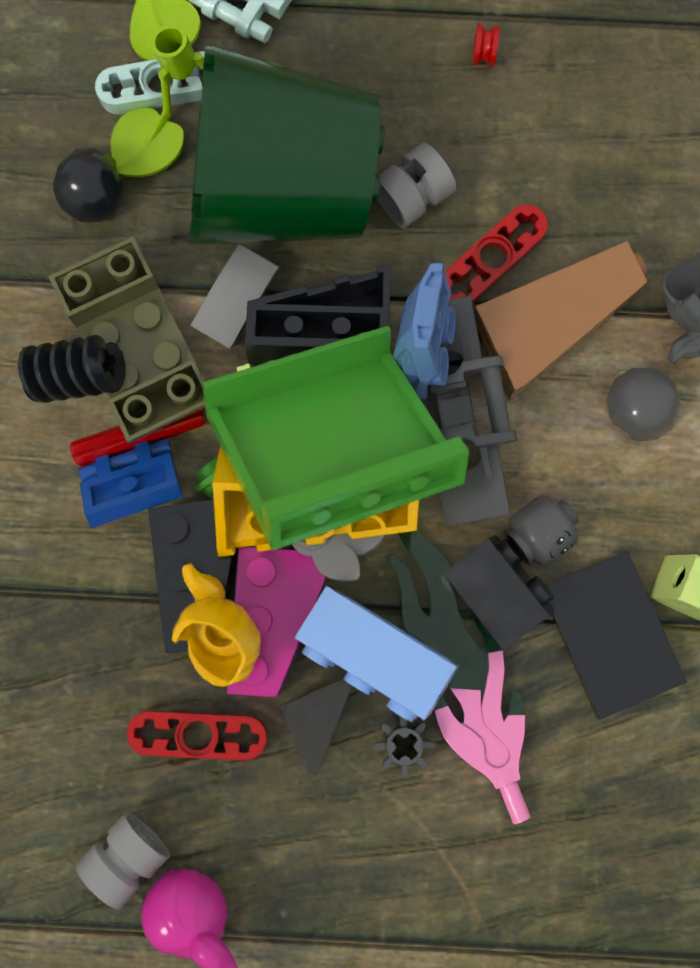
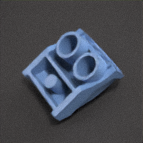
M431 263L407 298L401 313L393 355L420 399H426L428 385L444 386L446 384L449 370L448 350L446 347L440 346L441 344L452 345L455 336V310L453 306H448L451 289L443 263Z

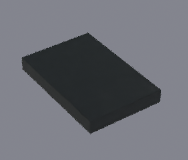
M628 551L546 585L554 596V599L550 601L555 608L551 616L597 719L601 720L687 683Z

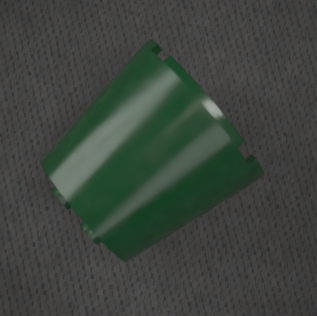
M205 46L189 244L207 245L361 238L368 221L371 204L377 203L380 190V174H376L378 155H381L383 150L385 127L380 125L378 96L371 92L231 51Z

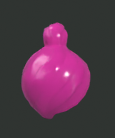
M188 868L167 869L160 879L153 884L142 904L141 924L151 946L161 953L174 954L178 958H185L187 960L193 959L202 968H238L230 950L221 940L225 932L228 909L220 886L211 877L197 870Z

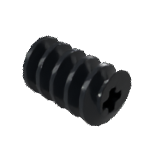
M97 334L87 337L86 340L78 337L71 339L70 342L60 340L55 342L54 345L48 342L40 344L38 347L34 345L23 347L18 358V372L23 390L33 402L49 403L54 400L78 399L87 395L112 394L120 391L126 375L122 350L113 342L106 343Z

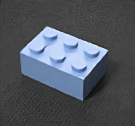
M328 586L323 590L295 636V639L306 645L302 650L305 656L325 668L328 665L334 667L337 664L348 671L344 677L346 682L368 695L370 692L375 693L378 690L390 698L386 706L410 722L416 719L417 716L425 720L431 715L460 665L352 598Z

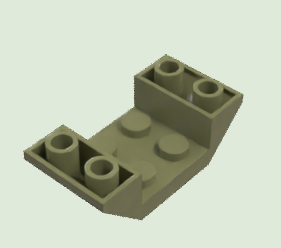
M134 236L48 276L67 317L76 326L81 338L86 340L87 337L97 334L106 343L113 342L117 344L123 352L126 368L124 384L120 391L108 394L110 399L107 401L129 444L205 408L202 384L205 380Z

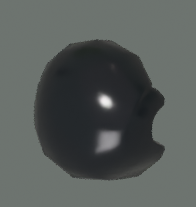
M96 148L76 149L58 165L53 181V190L60 208L66 214L79 222L92 223L102 222L117 211L120 199L123 197L124 184L118 174L116 161L110 155Z

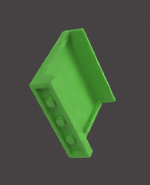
M389 326L360 333L353 337L202 382L206 416L272 551L465 484L469 450L460 436L446 440L390 353L391 329Z

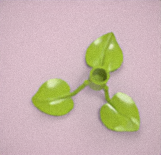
M136 0L130 23L131 45L141 59L145 61L157 59L161 67L158 76L161 80L163 111L159 115L152 108L140 107L128 111L117 121L111 135L110 145L111 155L116 161V168L120 176L140 178L160 173L170 167L182 153L185 133L180 125L168 121L172 114L171 78L177 80L186 79L193 73L195 66H199L203 70L204 63L202 53L194 52L192 48L193 43L199 36L201 19L195 7L186 0Z

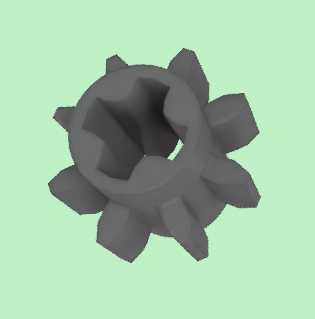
M401 716L399 717V726L391 728L387 723H381L382 729L387 736L385 741L375 742L374 748L377 750H387L388 756L382 763L384 769L389 768L395 762L400 765L403 777H407L409 772L408 765L416 762L420 767H427L426 761L421 755L423 749H431L435 747V743L430 740L421 739L420 734L426 727L423 721L417 723L414 728L407 726V720ZM410 733L415 736L411 742L415 749L413 754L409 756L407 753L401 752L398 756L394 755L393 752L396 749L392 740L394 736L399 734L405 738Z

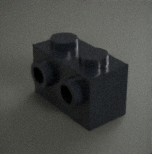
M493 535L443 574L500 647L505 650L551 615L555 610L550 603L554 596L538 576L531 579L521 567L520 563L524 559L515 545L507 538L501 541L497 535Z

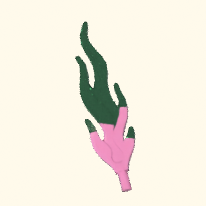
M418 530L397 533L424 574L431 602L429 617L419 606L417 592L409 568L398 557L390 554L387 561L398 576L405 632L460 665L448 687L461 705L463 722H459L453 716L442 695L434 708L442 736L463 760L484 774L491 781L495 789H500L512 823L524 822L530 819L531 816L517 781L521 780L519 760L525 734V712L520 693L518 691H511L507 714L503 719L501 713L505 671L503 650L471 608L472 620L483 639L482 650L468 634L457 608L455 589L443 574L450 569V565L441 552L426 540Z

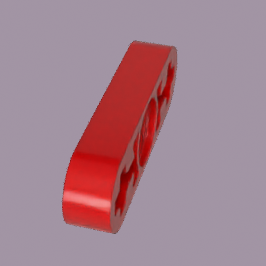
M520 205L514 208L446 270L450 289H452L453 285L452 279L459 283L464 281L470 275L473 267L477 276L471 280L467 289L469 294L467 296H471L472 302L475 304L541 243L548 225L545 214L533 205ZM518 220L522 224H526L529 221L534 223L533 236L528 232L523 233L516 240L513 247L509 239L518 228ZM487 247H496L504 253L506 261L499 268H489L482 263L480 253ZM459 292L456 295L451 293L450 300L467 296L463 292Z
M151 710L140 713L131 720L127 728V740L135 752L145 756L246 761L256 758L265 749L268 741V732L264 723L251 715ZM148 719L154 720L155 728L170 730L173 728L171 719H178L179 724L175 731L177 749L170 748L169 745L172 738L165 737L157 738L153 741L152 746H147L146 738L138 734L139 728L147 726ZM201 721L209 726L212 737L206 748L194 749L187 744L185 730L190 723ZM218 721L227 722L225 733L240 732L243 724H249L251 733L259 734V742L252 743L249 751L241 750V742L225 741L224 747L226 751H218L217 746L221 738Z

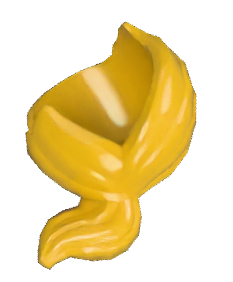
M190 563L182 567L183 578L196 602L190 604L182 611L173 628L172 641L177 643L181 640H188L189 658L195 670L212 685L225 687L247 679L254 669V663L260 653L261 633L241 605L225 599L226 591L218 578L200 573Z

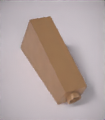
M628 241L475 307L474 313L478 335L488 357H503L504 367L500 368L503 388L509 400L517 397L636 297L648 281L646 279L647 268L639 253H633Z

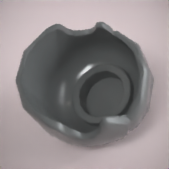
M653 368L629 369L614 380L607 395V406L613 424L623 429L635 441L657 440L672 429L680 408L675 384L665 374Z

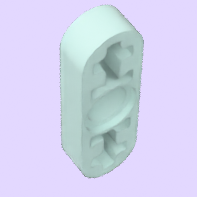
M157 59L110 67L103 70L95 82V91L103 108L112 114L121 115L140 107L152 109L163 107L162 93L154 92L149 88L150 80L158 75L161 69ZM195 66L193 73L185 79L187 87H182L181 80L173 79V84L170 87L171 106L201 101L202 83L199 78V70H201L199 66ZM139 79L143 91L142 95L137 94L134 80ZM115 84H121L123 88L119 98H113L111 94Z

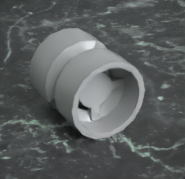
M424 142L401 157L400 168L391 165L380 173V190L377 201L387 216L398 227L406 229L425 215L426 205L435 207L455 193L457 188L456 182L444 159L431 145Z
M125 812L108 830L107 844L97 842L75 864L76 871L87 888L106 905L120 910L141 888L139 877L150 878L171 856L160 837L145 822L130 812Z

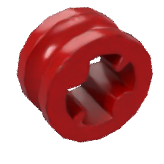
M477 24L472 66H478L480 62L484 61L488 64V67H495L500 26L494 25L492 29L486 30L483 24Z

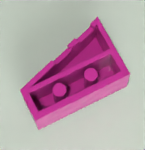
M255 547L239 548L235 603L241 605L261 633L260 653L254 663V669L247 679L228 685L227 694L277 697L280 695L301 645V642L295 639V636L319 599L327 581V577L317 570L312 557H306L296 550L276 549L258 552Z

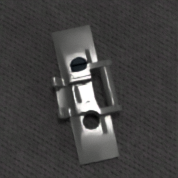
M471 296L448 301V306H453L455 310L456 327L452 345L441 344L440 346L446 347L448 350L449 370L447 382L444 386L428 385L426 399H420L446 440L460 436L465 444L475 445L480 452L478 464L474 468L466 470L465 484L440 492L446 527L511 515L499 445L518 441L516 431H511L500 372V368L504 367L503 357H482ZM482 376L492 430V434L482 436L477 435L468 385L470 378Z

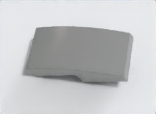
M239 243L213 284L190 326L227 348H233L246 325L247 301L264 297L280 266Z

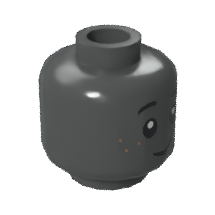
M540 495L510 517V531L506 534V537L519 550L526 564L529 565L531 562H535L541 566H546L577 543L578 536L574 525L579 522V518L565 500L561 499L559 502H556L548 496Z

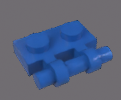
M168 438L153 443L147 440L135 444V449L112 457L106 454L94 458L95 463L78 468L82 480L80 489L84 514L91 528L183 497L176 465L172 458L173 451Z

